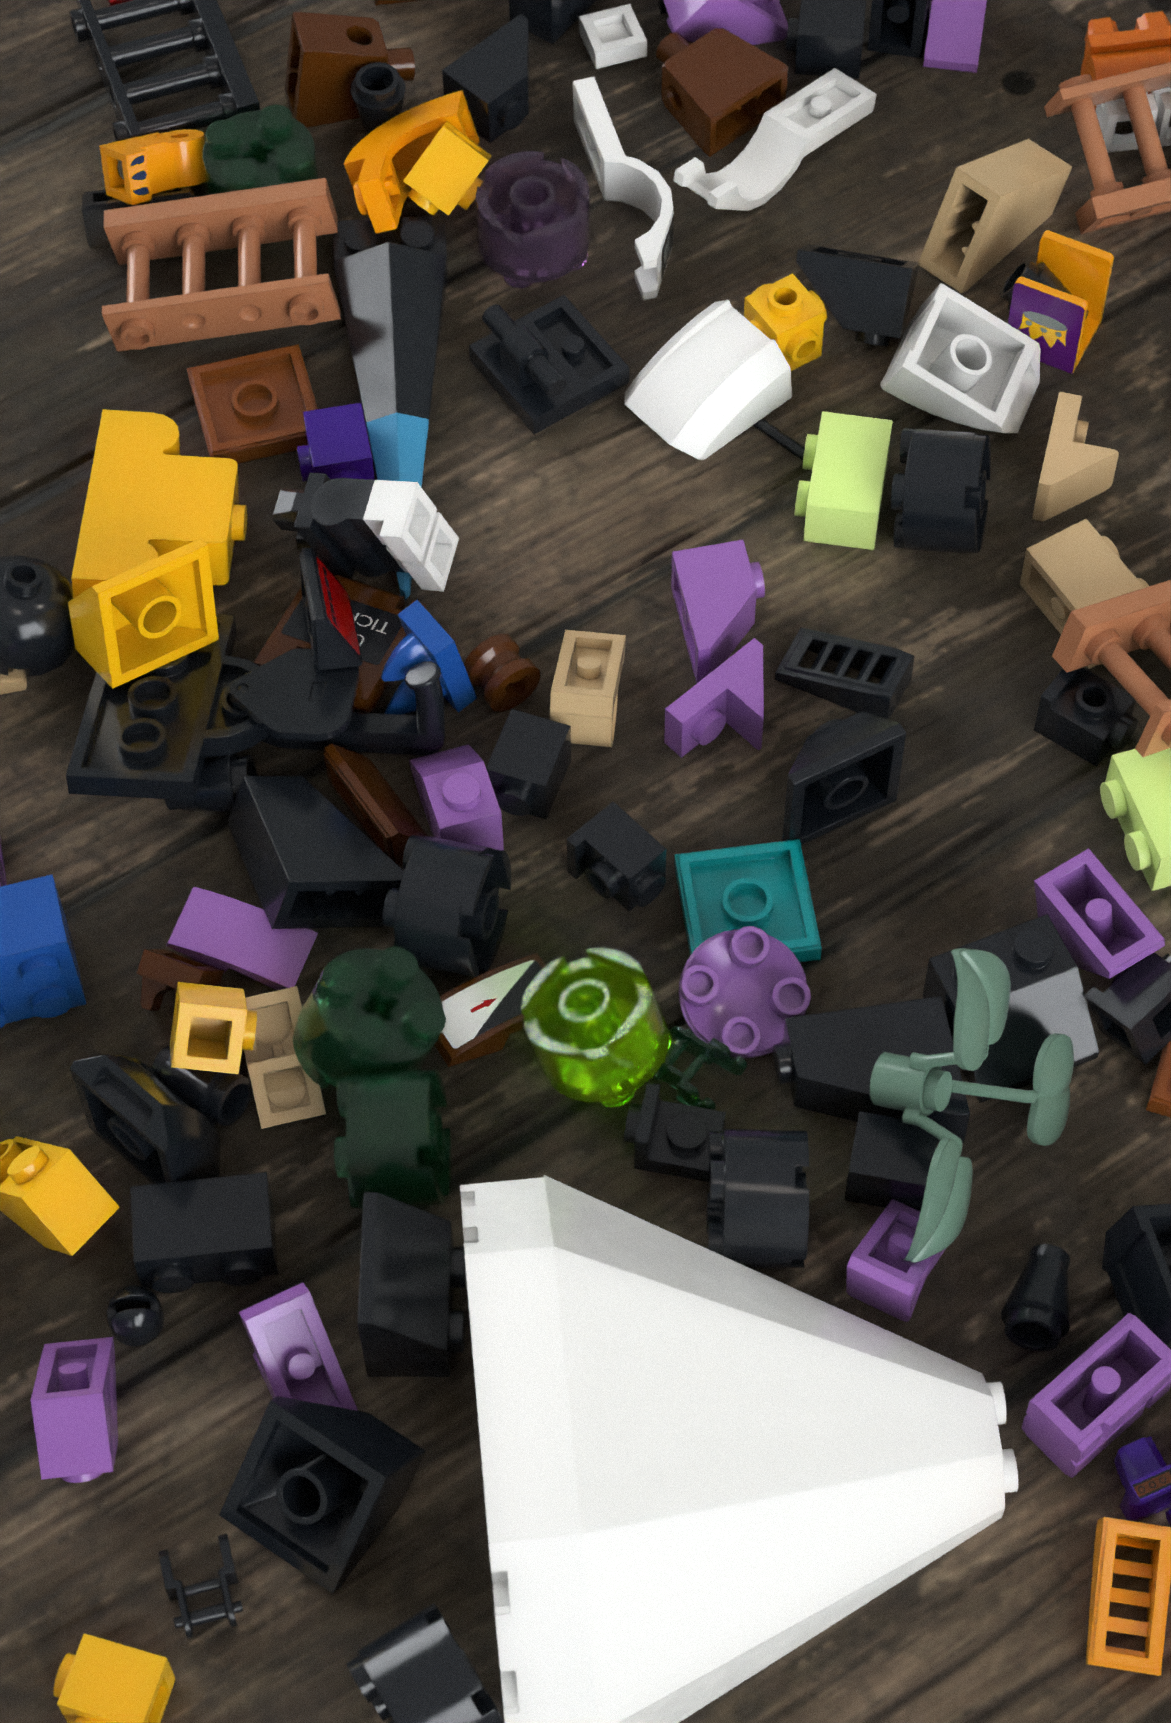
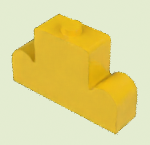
M103 409L71 577L73 598L96 584L200 538L208 544L213 585L221 586L227 584L230 577L234 542L245 541L247 530V505H239L237 462L230 458L180 455L178 426L171 418L163 414Z

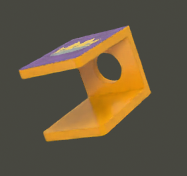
M1046 230L1040 239L1036 265L1044 262L1072 295L1028 278L1018 277L1013 287L1008 324L1039 343L1041 363L1073 374L1102 321L1114 256L1107 251Z

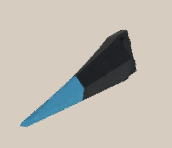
M445 215L400 217L397 229L375 234L370 219L338 221V233L333 234L335 278L377 480L418 482L422 488L433 384L448 279ZM396 572L400 595L404 596L406 600L410 596L412 577L409 573Z

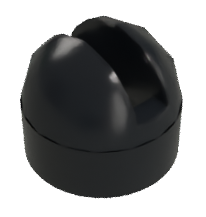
M130 1285L118 1290L110 1299L107 1308V1321L113 1336L119 1342L128 1346H141L151 1342L159 1335L164 1324V1313L159 1299L153 1292L143 1286ZM146 1304L150 1305V1309L137 1308L128 1309L120 1312L122 1308Z

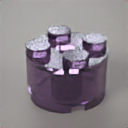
M524 151L505 156L494 162L486 170L485 180L480 188L477 187L476 191L478 245L485 262L494 271L502 275L508 285L514 288H526L533 283L560 278L585 265L590 245L589 185L584 174L575 164L562 157L561 164L544 160V152Z

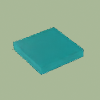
M800 839L674 854V868L690 955L701 943L718 933L754 926L782 942L792 951L799 962L821 960L822 947Z

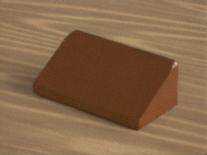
M328 745L324 748L325 753L323 755L330 785L371 840L399 867L402 866L404 849L408 838L411 835L423 837L428 835L372 761L361 754L340 746Z

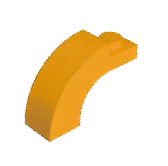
M463 90L422 103L386 121L358 142L346 157L344 166L354 191L357 207L363 216L369 214L375 234L397 229L404 202L412 189L403 180L446 122H449L477 145L479 144V137Z

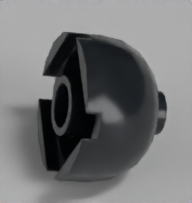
M24 555L0 557V674L8 675L9 668L29 669L28 676L43 675L62 666L75 649L68 602L73 599L72 585L55 566L39 558Z

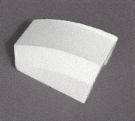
M940 283L920 306L904 331L903 338L880 383L881 388L910 405L958 424L999 433H1018L1040 383L1041 348L1039 343L948 286Z
M729 300L718 301L695 316L652 357L624 393L625 405L669 445L698 460H705L792 398L791 367L775 339H770L734 309Z

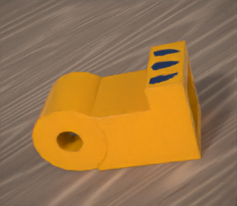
M185 129L160 134L155 132L99 145L106 195L130 205L152 200V195L175 188L199 185L210 178L205 134L200 130ZM119 160L122 161L124 180L118 172Z

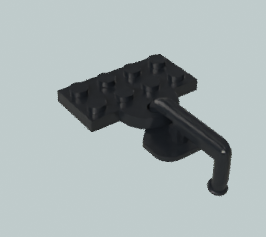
M216 614L219 640L113 689L96 672L67 769L66 780L69 794L195 801L206 757L232 755L251 748L260 741L280 748L324 750L328 745L334 744L353 752L408 755L434 754L443 747L446 737L444 699L439 679L441 669L435 662L424 661L414 665L407 671L405 683L410 689L414 690L416 715L353 712L359 682V666L318 670L317 666H314L312 650L302 648L289 650L261 666L247 659L232 657L231 654L237 634L235 615Z

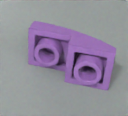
M193 887L166 946L197 961L222 969L224 973L230 968L275 990H281L295 986L318 933L308 928L272 929L263 909L228 896Z

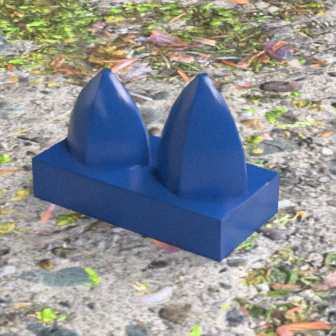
M418 600L414 601L397 614L406 636L391 653L380 677L384 682L403 680L389 701L384 714L404 715L416 711L414 690L406 685L405 675L411 667L424 661H432L439 665L441 669L439 679L443 697L459 713L477 699L476 693L455 641Z

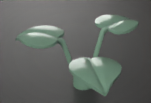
M958 948L951 951L958 979L953 1052L931 1055L912 1052L910 1057L884 1052L877 1059L871 1075L870 1097L874 1105L904 1111L903 1123L919 1126L940 1140L931 1160L922 1207L912 1244L907 1256L903 1259L910 1262H920L946 1249L960 1234L967 1217L972 1188V1162L970 1158L960 1156L963 1147L961 1138L927 1117L933 1111L942 1112L949 1103L951 1093L1031 1103L1027 1122V1136L1032 1143L1048 1146L1056 1142L1061 1136L1068 1118L1070 1108L1069 1084L1074 1068V1048L1071 1038L1066 1034L1053 1033L1044 1040L1034 1066L1033 1090L952 1080L950 1072L942 1070L941 1066L956 1064L964 1070H977L983 1061L987 1059L989 1045L996 1043L1003 1033L1010 1002V975L1001 959L983 950Z

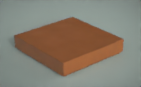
M299 344L186 368L209 457L234 459L238 464L296 451L297 446L307 445L303 412L317 410L318 407Z

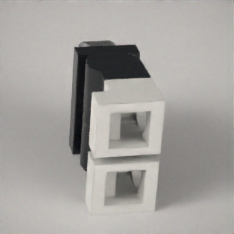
M310 473L305 490L282 488L280 490L273 512V521L281 530L297 531V550L302 553V548H312L334 576L338 574L352 579L354 570L367 577H378L389 571L409 573L422 590L444 592L459 537L441 513L436 512V506L418 482L351 478L330 479L327 474Z

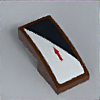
M538 953L494 968L455 987L419 1009L416 1018L447 1066L451 1067L502 1050L509 1035L562 1018L570 1000Z

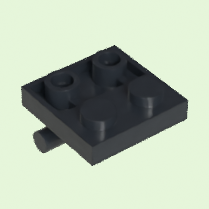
M565 295L515 321L512 320L500 305L490 306L484 312L482 320L493 333L469 345V358L472 364L533 434L540 432L629 383L628 365Z

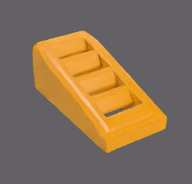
M1102 1517L1097 1520L1086 1665L1161 1676L1171 1582V1527ZM1116 1545L1150 1550V1564L1115 1559ZM1113 1574L1149 1579L1148 1593L1112 1587ZM1110 1602L1147 1608L1146 1622L1108 1616ZM1107 1631L1145 1637V1652L1105 1646Z

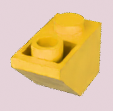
M16 1136L13 1140L7 1139L0 1143V1211L45 1248L73 1256L120 1208L70 1149Z

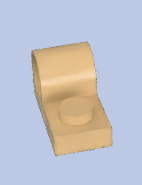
M565 630L551 688L550 720L571 726V744L612 748L617 716L618 687L625 657L626 635Z

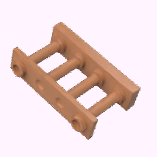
M1171 62L1095 81L1092 80L1090 74L1070 78L1059 84V91L1044 106L1047 117L1072 111L1094 190L1090 192L1091 198L1075 212L1081 234L1171 212V169H1168L1146 94L1171 87ZM1123 98L1146 173V177L1142 179V185L1124 189L1122 182H1116L1094 107L1095 105Z
M326 178L104 210V230L119 265L127 264L126 303L102 306V316L117 352L341 320L340 308L329 274L317 275L316 236L338 233V216ZM294 240V278L261 283V244ZM238 248V286L205 291V252ZM182 256V295L150 299V260Z
M1171 580L1071 611L1052 655L1067 673L1092 664H1103L1144 709L1150 718L1135 748L1142 757L1171 749V699L1169 700L1127 653L1138 649H1150L1171 672Z

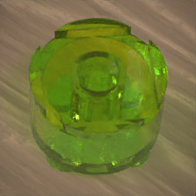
M601 947L585 949L588 957L567 963L565 956L550 962L531 980L522 997L521 1011L524 1016V1028L547 1080L558 1092L579 1101L600 1102L606 1107H619L628 1103L633 1098L636 1089L645 1084L658 1071L672 1044V1037L651 984L639 962L630 955L615 949Z

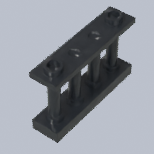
M76 0L78 9L69 11L72 27L78 43L87 41L118 120L112 123L116 141L155 132L160 134L175 130H197L224 123L226 127L235 125L243 147L264 141L259 101L217 0H131L94 10L90 0ZM178 11L181 16L190 14L191 20H187L188 26L109 47L102 32ZM194 48L196 53L201 51L206 53V56L202 57L203 63L125 84L122 83L117 70L118 67ZM209 85L211 90L216 88L221 90L222 94L217 96L218 101L137 122L131 107L134 104Z

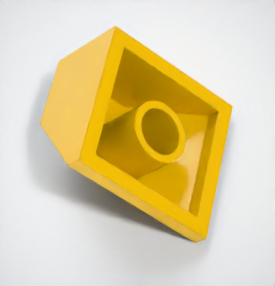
M202 538L96 584L68 602L75 649L112 689L219 640L208 544Z

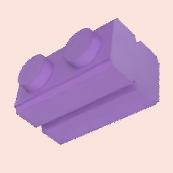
M1128 1313L1029 1401L1026 1411L1027 1415L1024 1417L1021 1427L1022 1430L1065 1475L1073 1478L1143 1414L1145 1407L1150 1408L1170 1390L1171 1349L1141 1320Z

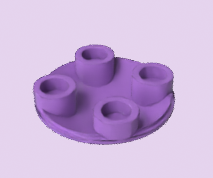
M754 926L724 931L705 940L693 951L686 961L679 982L681 1011L694 1035L709 1048L721 1054L737 1058H753L773 1052V1045L783 1044L785 1018L804 1016L811 1000L805 973L796 956L782 942Z

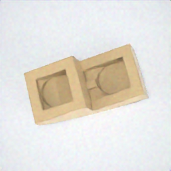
M294 986L245 997L247 1010L257 1011L254 1047L252 1051L244 1050L261 1129L325 1115V1106L298 987Z

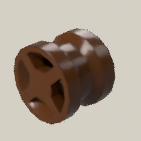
M497 634L482 641L471 651L464 663L471 684L484 689V700L494 711L498 712L510 710L521 704L536 689L541 678L540 670L530 659L519 656V646L509 634Z

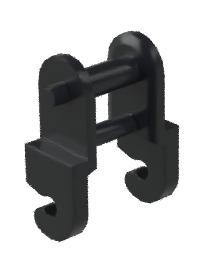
M227 1534L218 1536L224 1567L218 1570V1578L184 1586L182 1581L175 1580L168 1549L158 1551L166 1592L170 1601L178 1599L181 1616L173 1618L175 1628L184 1627L187 1639L193 1638L194 1626L228 1618L229 1624L235 1627L237 1626L235 1613L243 1611L241 1600L232 1601L229 1585L239 1582ZM221 1588L223 1603L193 1611L189 1610L187 1597Z

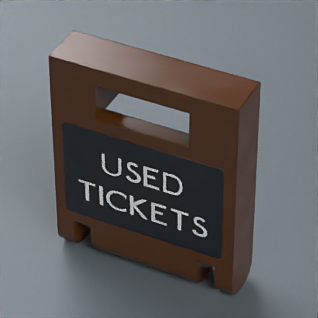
M336 574L335 577L343 585L350 597L363 660L362 665L359 666V682L353 712L371 713L389 682H384L380 678L386 662L395 647L406 636L397 615L405 608L404 596ZM301 588L255 659L254 663L261 666L292 649H311ZM420 602V603L425 607V609L427 610L426 604L423 603V602Z

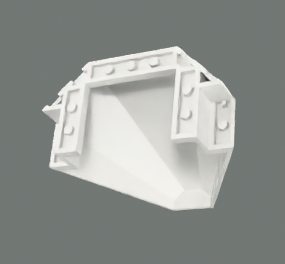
M548 1176L460 1185L488 1543L505 1723H679L1002 1518L1005 1510V1493L1018 1491V1470L1015 1454L1012 1448L1002 1449L998 1425L1006 1424L1007 1419L1006 1400L1001 1382L986 1383L983 1374Z

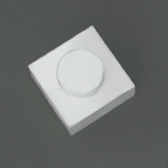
M630 4L579 16V33L596 69L647 57V39Z

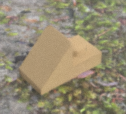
M1059 392L1038 484L1032 516L1033 520L1044 522L1106 491L1113 484L1119 453L1115 449L1085 444L1089 422L1078 420L1082 396L1064 392Z

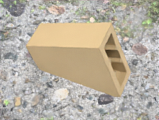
M1026 139L956 167L919 259V266L959 293L966 292L1053 214L1072 166L1032 140Z

